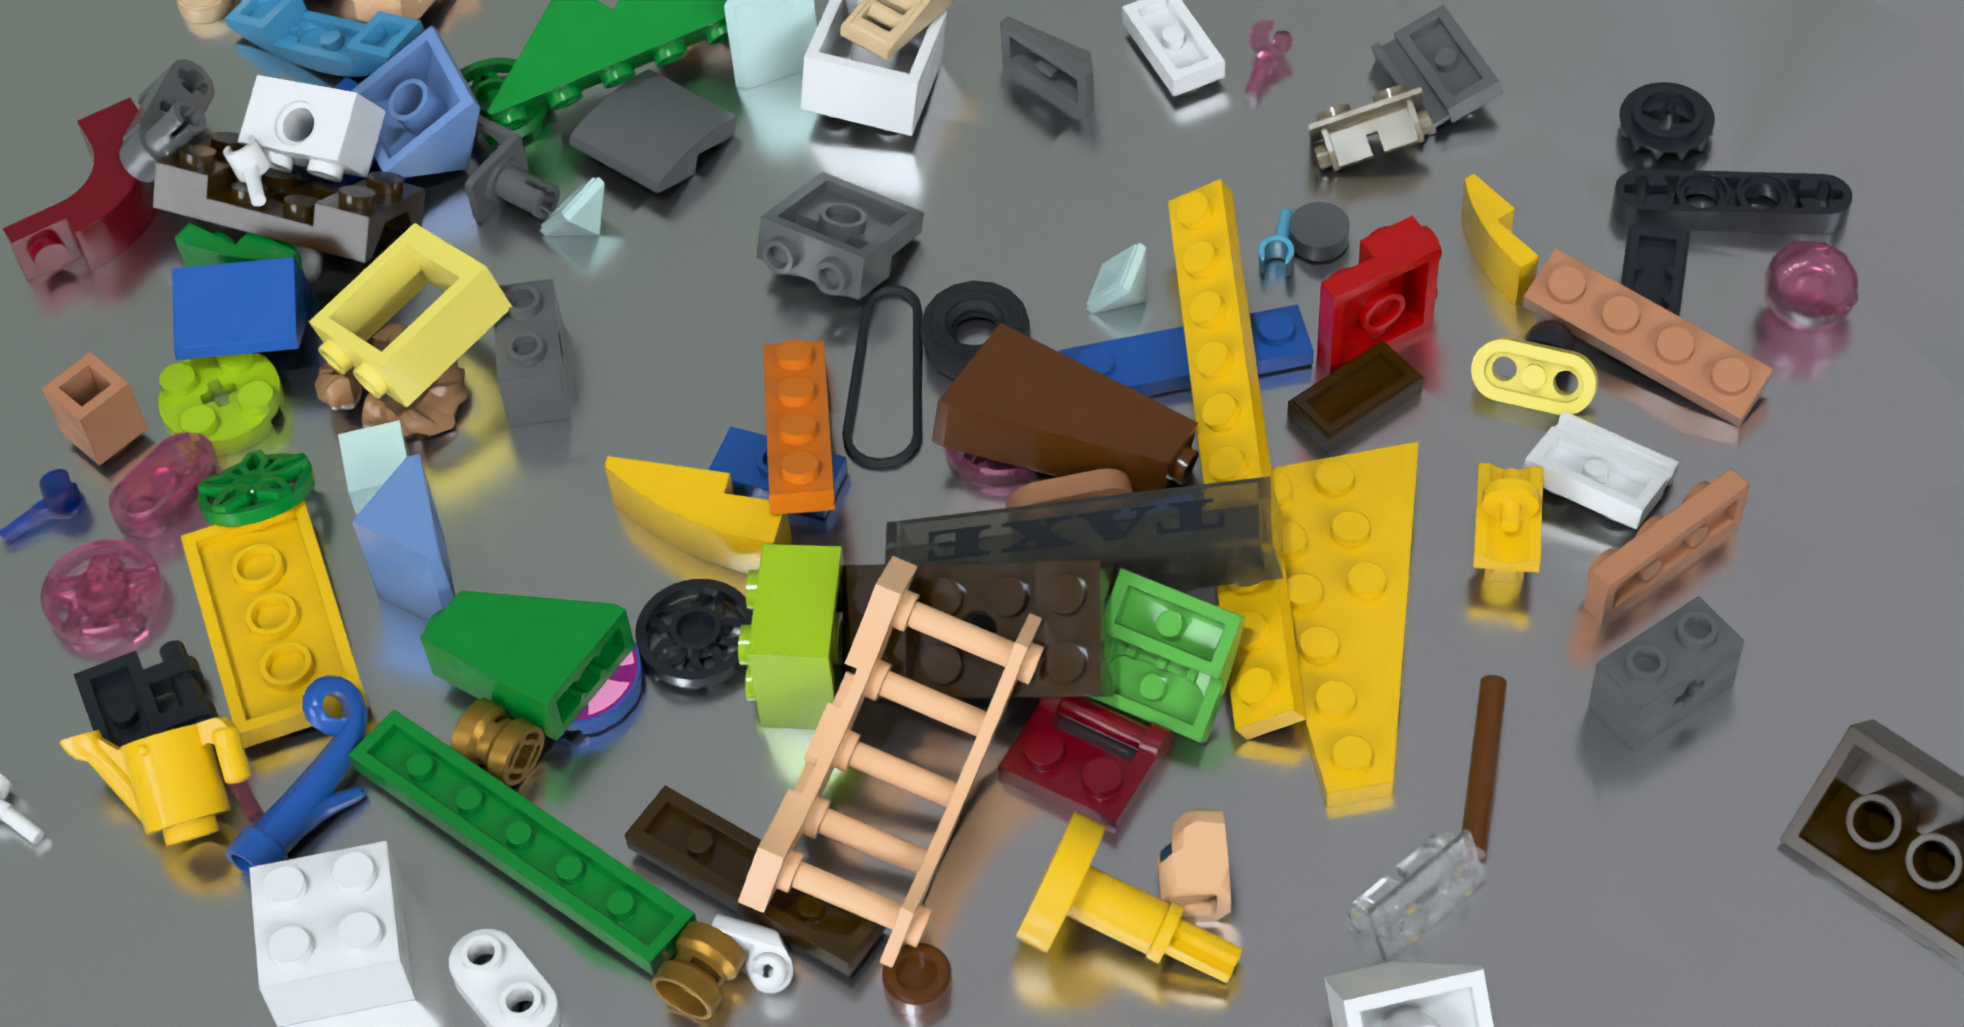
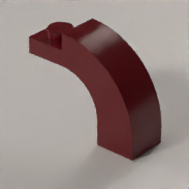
M131 97L77 121L94 162L91 174L83 186L67 199L3 228L18 265L28 282L81 257L84 258L91 272L98 269L128 249L141 236L154 217L157 208L153 207L154 181L147 183L131 176L125 170L119 156L120 148L124 142L123 136L138 112V108Z

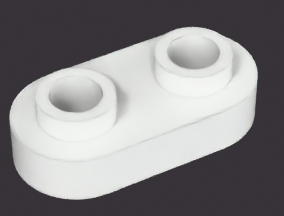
M479 929L466 934L454 945L449 956V969L455 986L487 1027L560 1026L561 1010L554 990L507 934L495 929ZM482 955H494L486 964H473V961ZM518 1002H533L532 1006L524 1012L516 1013L511 1011Z

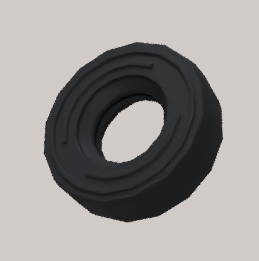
M973 280L951 285L939 292L925 308L920 329L922 343L928 360L939 372L954 379L957 378L983 345L963 344L953 336L954 327L964 319L974 317L987 318L992 320L997 326L1003 323L1030 337V321L1024 303L1010 289L994 282Z

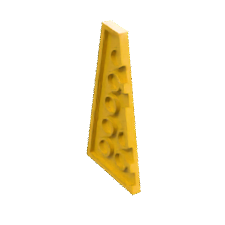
M1419 441L1271 468L1306 720L1301 721L1326 808L1392 796Z

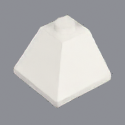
M1391 961L1324 977L1333 1027H1494L1484 969L1480 965Z

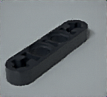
M1637 169L1622 174L1616 181L1612 211L1614 217L1627 227H1629V224L1684 231L1830 234L1842 229L1847 223L1853 194L1851 188L1844 180L1828 174ZM1701 193L1712 197L1717 204L1710 208H1698L1689 204L1685 198L1691 194ZM1754 195H1763L1773 199L1778 206L1769 210L1756 209L1746 199ZM1636 196H1643L1645 202H1637ZM1668 196H1674L1673 204H1667ZM1790 199L1796 200L1794 208L1789 207ZM1819 201H1825L1827 208L1820 207Z

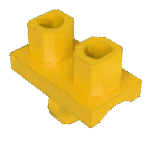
M1491 463L1478 464L1473 568H1483L1484 578L1492 581L1520 582L1523 580L1524 572L1539 573L1541 561L1543 467L1531 466L1518 470L1514 468L1502 469Z

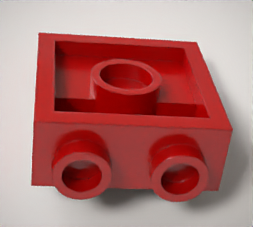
M1413 216L1391 226L1380 227L1368 237L1360 240L1358 265L1342 268L1321 282L1316 361L1327 375L1382 340L1390 347H1393L1433 327L1435 299L1438 297L1439 260L1442 257V249L1435 233L1427 226L1422 227Z

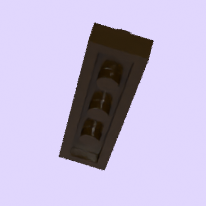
M666 785L624 834L628 849L757 924L778 931L781 938L847 976L852 974L886 929L882 925L791 887L789 893L776 889L764 913L739 903V897L757 848L762 840Z

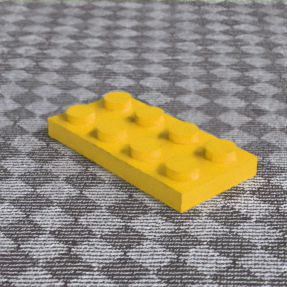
M305 500L288 511L261 522L229 527L213 525L180 536L231 719L239 730L244 748L313 726L306 719L302 709L303 695L313 681L323 676H341L351 681L360 690L366 707L369 708ZM325 696L323 699V709L326 714L334 718L343 716L342 705L332 696Z

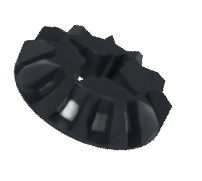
M1670 82L1651 83L1635 89L1624 99L1619 112L1620 136L1632 139L1634 151L1651 149L1656 160L1664 152L1672 153L1682 160L1689 150L1702 151L1708 137L1713 134L1715 124L1714 111L1704 96L1692 88ZM1666 111L1672 112L1671 119L1673 124L1670 130L1659 128V123L1662 118H1665Z

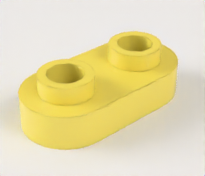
M1498 337L1490 340L1477 351L1471 365L1473 382L1476 388L1487 398L1555 415H1561L1564 411L1572 415L1582 411L1593 400L1598 389L1597 371L1592 362L1584 355L1575 351L1513 337ZM1509 357L1515 362L1517 370L1514 377L1503 378L1497 374L1495 370L1497 358ZM1570 371L1575 374L1578 379L1577 389L1573 392L1560 390L1556 384L1557 373Z

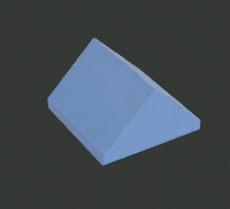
M431 25L351 90V92H357L386 111L374 156L383 172L395 173L403 178L468 169L480 112V105L440 33Z
M420 454L407 456L354 518L352 524L377 596L429 621L437 611L445 609L456 594L443 528Z

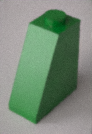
M463 590L454 597L445 609L437 611L430 618L424 633L420 636L431 671L435 676L478 699L485 697L506 708L509 716L515 719L524 718L542 728L546 736L556 741L635 647L626 609L617 604Z

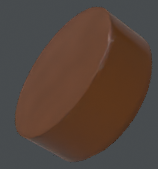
M919 943L917 948L908 944L903 945L893 968L884 965L882 969V981L886 999L894 1009L905 1015L925 1016L932 1014L942 1008L951 996L953 978L950 962L940 949L930 944Z

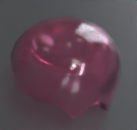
M1794 240L1772 258L1765 272L1764 299L1774 317L1793 330L1812 333L1839 324L1851 312L1859 297L1857 291L1858 279L1855 269L1844 252L1826 242Z

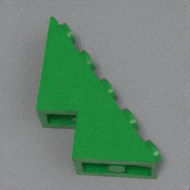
M551 0L487 110L486 118L512 130L526 123L530 119L528 113L549 105L551 110L555 111L576 103L583 97L581 91L600 83L603 84L605 89L621 85L636 75L634 69L653 61H655L657 67L674 63L688 54L687 47L706 39L709 45L722 43L729 39L724 4L727 0H619L614 10L597 0Z

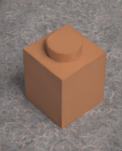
M92 352L86 354L41 388L61 434L99 466L148 429L129 383Z

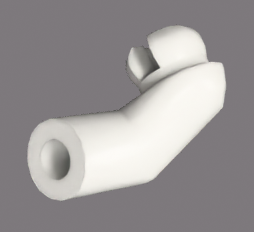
M719 913L715 916L712 926L729 935L744 950L746 954L744 965L751 982L757 989L764 993H776L789 985L793 977V962L778 931Z

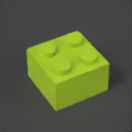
M762 544L759 570L748 571L746 604L748 609L753 610L751 625H741L738 658L740 665H747L745 681L747 701H756L761 727L817 729L828 702L833 703L842 682V565H844L842 546Z

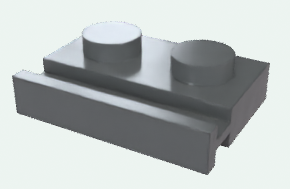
M1444 4L1393 33L1395 39L1387 44L1380 46L1379 43L1371 46L1376 61L1394 86L1405 85L1407 91L1421 87L1423 91V105L1416 107L1415 111L1417 113L1427 109L1434 132L1428 134L1429 136L1437 132L1436 126L1448 119L1453 123L1503 94L1498 78Z

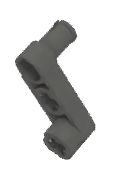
M186 59L176 60L140 94L138 103L141 107L123 136L124 142L119 152L120 161L125 170L139 181L153 182L155 162L180 152L181 147L187 146L195 135H198L206 128L204 114L214 97L215 89L211 78L201 66Z

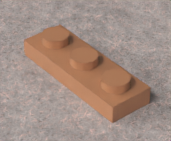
M1732 468L1711 483L1702 481L1693 487L1685 496L1681 505L1664 517L1661 514H1657L1648 519L1638 530L1635 538L1616 551L1614 548H1610L1602 552L1592 562L1587 571L1588 582L1583 608L1602 624L1737 526L1742 520L1750 484Z

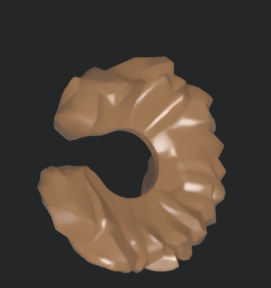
M386 323L366 342L382 352L407 326L398 323ZM326 361L319 368V376L314 384L317 397L320 401L328 404L333 411L354 409L361 398L363 386L355 378L351 370L342 375ZM455 361L407 408L397 401L384 404L369 393L363 406V428L400 420L405 439H410L415 433L435 435L453 429L455 425L453 415L457 411L458 405L466 400L468 390L463 386L465 369L458 367L457 361Z

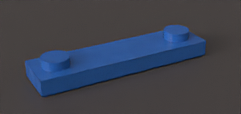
M1298 304L1250 313L1258 375L1313 364L1314 350ZM1184 326L1059 350L1060 353L1145 396L1191 388Z

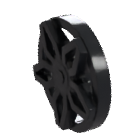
M690 579L674 583L656 593L640 612L636 623L635 637L641 660L652 676L666 683L686 688H717L745 666L739 663V636L726 638L723 634H739L741 625H751L753 610L747 608L746 597L736 588L726 583L711 579ZM699 595L689 607L684 609L669 605L679 599ZM715 597L714 610L707 606ZM724 600L735 606L743 615L745 621L731 617L724 618ZM660 618L671 620L670 625H666ZM650 626L662 636V639L652 651H650L647 644ZM675 650L678 652L676 656L662 661L669 652ZM723 651L729 653L736 651L729 659H727L724 662ZM710 656L714 661V667L705 669L701 664V659ZM690 659L692 671L679 670Z

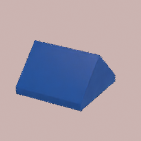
M295 258L172 268L173 332L176 360L299 349L314 296L312 287Z

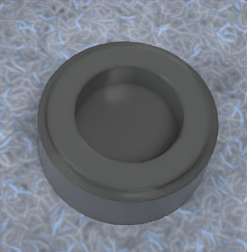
M1312 202L1299 207L1292 214L1289 225V240L1294 246V251L1301 257L1313 261H1326L1339 256L1345 251L1349 242L1350 222L1348 216L1339 207L1326 202Z

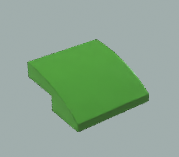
M1121 568L1104 611L1105 658L1114 683V697L1091 698L1151 723L1156 722L1173 730L1175 733L1197 742L1207 743L1231 674L1245 617Z

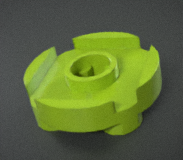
M259 353L184 359L181 362L165 367L158 379L161 387L158 397V410L168 435L179 447L190 451L188 444L196 448H206L209 456L236 454L261 442L274 428L271 420L277 414L278 408L282 412L285 404L284 390L275 367L269 359ZM230 394L228 395L230 403L225 406L218 407L216 402H210L216 396Z

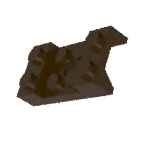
M213 133L211 139L197 145L183 146L180 148V152L155 162L154 208L364 263L372 259L383 227L403 233L414 223L422 227L425 188L406 184L401 175L391 172H372L368 174V178L348 186L336 181H318L313 183L298 179L297 173L293 170L292 172H282L269 168L267 172L261 175L266 202L262 206H254L251 203L246 183L239 182L223 154V150L227 146H230L233 151L245 147L238 142L240 135L238 133Z
M1067 560L1007 564L916 565L917 569L909 590L919 594L918 602L968 622L975 614L986 612L995 621L996 634L1016 642L1029 613L1042 618L1033 642L1044 647L1043 653L1029 685L1017 680L1010 698L1114 697V683L1105 658L1104 601L1113 578V563L1103 560ZM887 564L842 565V680L846 671L855 674L857 668L845 664L874 587ZM908 626L904 632L893 628L881 660L892 664L890 671L953 698H993L1005 669L1003 666Z

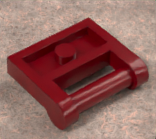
M1040 697L1036 710L998 765L999 780L1068 813L1073 814L1075 811L1106 826L1105 830L1117 835L1168 754L1174 732L1156 722H1153L1150 726L1144 725L1085 697ZM1065 717L1137 750V753L1130 762L1056 727L1062 718Z

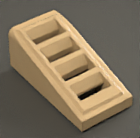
M862 0L841 25L840 35L888 60L953 4L955 0ZM876 20L891 28V31L888 32L872 22Z

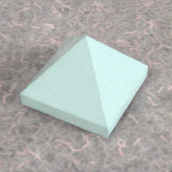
M593 177L572 191L540 225L542 227L540 231L546 237L600 235L605 183L599 177L596 179Z
M1141 243L1134 244L1102 264L1086 303V309L1089 312L1095 314L1147 302V247Z

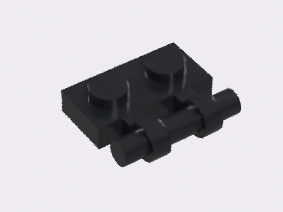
M173 640L161 646L159 654L162 662L144 669L135 650L73 674L93 731L100 730L104 739L121 747L155 734L219 717L215 705L212 701L205 699L200 687L204 680L200 665L195 657L188 655L182 641ZM168 693L175 695L179 706L160 713L155 698Z

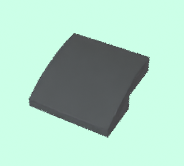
M647 69L619 86L594 107L570 134L569 145L652 191L659 193L694 175L699 153L734 136L737 116L660 74Z

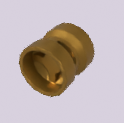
M484 697L473 702L461 715L453 731L451 748L476 765L483 763L487 766L489 774L504 784L513 786L524 780L535 767L544 746L545 734L542 728L524 718L515 720L508 718L506 708Z
M694 921L688 923L676 942L678 953L675 958L663 962L652 979L651 984L657 995L668 1005L689 1017L705 1020L712 1016L722 1000L721 986L725 981L733 980L746 961V954L733 938L720 929L707 923Z

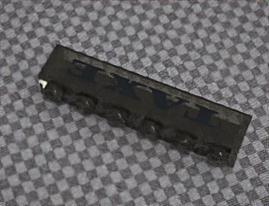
M1268 476L887 522L885 564L889 563L892 556L914 565L1103 560L1113 563V578L1105 600H1109L1121 568L1184 593L1192 592L1197 588L1229 584L1253 586L1264 580L1283 578L1282 515L1271 478ZM986 612L977 613L979 615H989Z

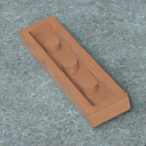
M1555 248L1523 296V307L1546 320H1554L1564 324L1571 331V334L1738 428L1773 374V368Z

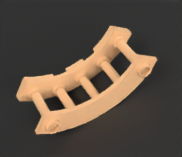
M892 556L874 587L845 664L857 668L855 674L846 671L833 703L828 702L805 753L803 761L806 764L794 790L788 789L775 817L759 844L738 900L739 903L764 913L776 889L789 893L791 887L889 928L892 932L879 963L893 968L904 943L915 948L919 944L933 910L922 905V902L977 778L1015 684L1019 680L1029 685L1044 650L1043 646L1033 642L1042 618L1029 613L1016 642L918 602L919 594L909 590L917 566L895 556ZM908 626L1005 667L988 711L979 709L890 671L892 664L881 660L893 628L904 632ZM879 696L976 736L958 782L860 742L861 734L851 731L864 698L877 701ZM848 767H852L946 807L928 850L830 809L831 801L821 796L833 769L837 768L846 772ZM819 833L915 874L916 877L904 903H899L803 862L805 854L796 851L802 836L806 835L815 839Z

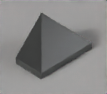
M1009 16L1000 22L1002 63L1085 117L1094 112L1093 66L1089 51Z

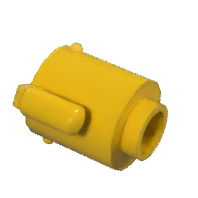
M216 717L193 725L176 728L136 740L121 747L104 739L100 730L83 733L59 741L61 747L68 755L76 760L88 762L142 822L145 835L162 832L166 846L179 844L220 831L216 815L231 810L212 744L215 746L222 774L227 784H237L251 777L250 767L239 730L231 719L227 717Z

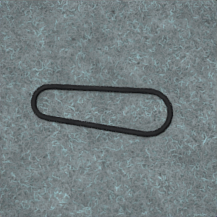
M887 285L872 291L865 298L861 310L842 437L844 448L850 456L867 466L888 467L909 459L918 449L922 437V339L920 330L922 308L920 299L915 292L904 286ZM887 294H899L908 298L913 308V436L910 444L904 451L892 457H868L859 452L854 446L851 433L870 310L877 298Z

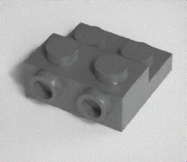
M822 172L761 216L756 258L763 260L765 265L774 273L801 276L814 281L817 287L827 295H839L860 300L889 277L892 255L921 233L924 212Z

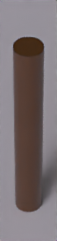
M1486 675L1480 680L1459 854L1469 860H1482L1487 855L1507 681L1497 675Z

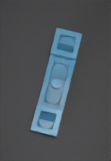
M243 0L225 18L228 27L282 59L318 72L349 77L371 75L425 30L419 20L380 11L367 24L309 11L302 0Z

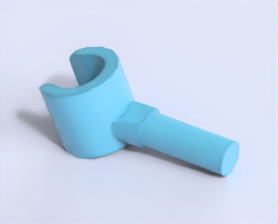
M1282 209L1280 211L1275 235L1265 238L1260 243L1258 248L1260 273L1265 272V264L1272 258L1285 260V276H1290L1294 272V246L1289 240V225L1293 211L1290 209Z

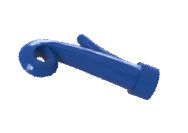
M327 675L317 678L307 687L302 703L306 719L316 729L334 737L252 827L245 826L225 850V855L230 862L249 877V867L288 860L287 854L304 836L329 817L361 801L365 797V790L362 787H352L333 793L352 764L348 754L363 740L367 729V707L362 694L351 681L341 676ZM325 696H332L342 705L343 718H334L326 714L323 709V699Z

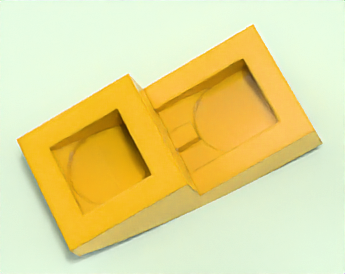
M1473 173L1464 180L1460 218L1464 236L1475 260L1487 278L1511 304L1517 307L1523 303V296L1536 278L1539 256L1512 233L1515 208Z

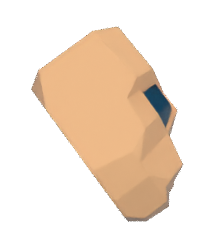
M1194 808L1184 813L1174 823L1171 841L1160 851V855L1157 858L1160 899L1168 903L1172 900L1184 906L1181 919L1189 923L1216 922L1230 913L1229 860L1224 815L1221 809Z

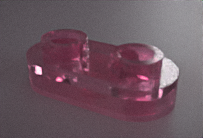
M195 432L174 434L163 440L116 485L109 496L108 506L117 528L124 535L137 539L156 536L165 531L197 500L199 482L203 478L217 475L220 471V463L210 440L204 435ZM192 469L188 474H183L187 470Z

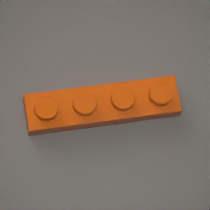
M794 339L779 344L763 345L771 515L835 510L824 340L806 342Z

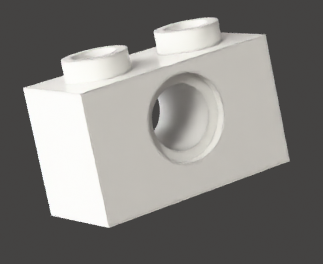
M257 75L238 142L246 146L249 143L248 136L254 135L270 163V168L274 170L292 172L293 165L295 164L306 166L308 173L330 181L341 182L343 174L367 178L386 111L357 92Z

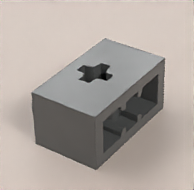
M553 279L501 285V290L512 305L509 311L494 324L497 382L509 427L571 419L564 325Z
M1698 596L1596 663L1588 707L1634 752L1734 685L1745 640Z

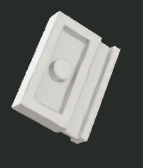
M1564 411L1560 415L1558 424L1555 427L1551 426L1526 457L1523 469L1531 466L1543 467V488L1547 491L1563 496L1604 515L1610 520L1620 522L1637 530L1662 497L1665 487L1667 485L1670 486L1674 481L1679 462Z

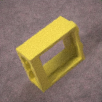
M414 223L316 314L309 323L323 341L318 351L330 366L342 375L351 370L359 383L374 397L380 399L384 394H387L407 408L504 316L512 305L487 266ZM431 283L444 291L431 306L382 352L366 342L426 284Z

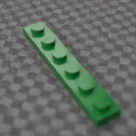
M395 709L348 754L356 771L652 976L657 973L663 962L668 961L677 951L676 942L688 923L697 921L693 911Z

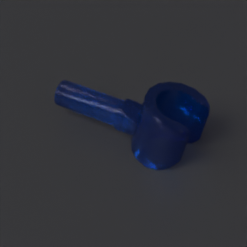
M56 469L46 473L39 483L43 499L32 505L31 509L0 530V535L8 544L41 520L44 521L50 516L57 519H66L73 517L79 512L82 502L77 483H71L69 474L65 469Z

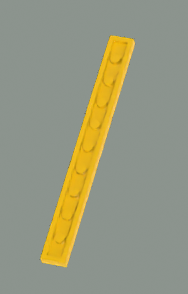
M1218 179L1169 200L1168 207L1195 420L1198 422L1197 436L1205 499L1213 498V502L1206 503L1209 524L1216 523L1219 520V514L1225 513V527L1209 529L1219 607L1245 617L1238 650L1229 677V687L1235 730L1249 740L1306 720L1233 193L1222 179Z

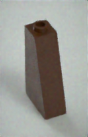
M1003 323L997 326L938 400L932 442L942 447L1057 477L1098 469H1117L1128 475L1135 497L1158 503L1173 482L1179 485H1183L1186 482L1199 455V452L1192 448L1198 422Z

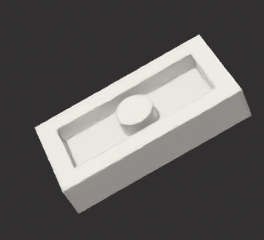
M1139 0L1122 6L1123 25L1173 97L1225 77V60L1182 0Z

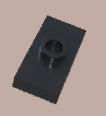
M1629 224L1620 284L1680 317L1691 231Z

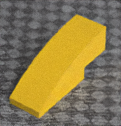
M613 456L607 457L604 466L613 504L641 527L666 543L697 558L748 574L749 570H759L762 544H791L792 538L788 514L771 515L770 500L734 495L730 473Z

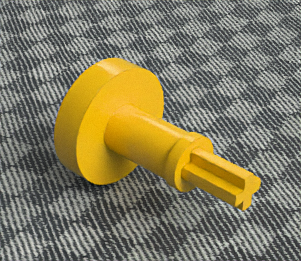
M1074 811L1042 875L1014 938L1047 953L1065 916L1144 953L1145 958L1157 964L1162 956L1166 954L1227 983L1243 949L1181 919L1184 906L1172 900L1168 903L1091 866L1090 863L1099 846L1106 826Z

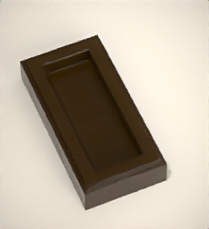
M1382 340L1289 400L1287 415L1329 453L1420 393L1423 389L1424 377Z

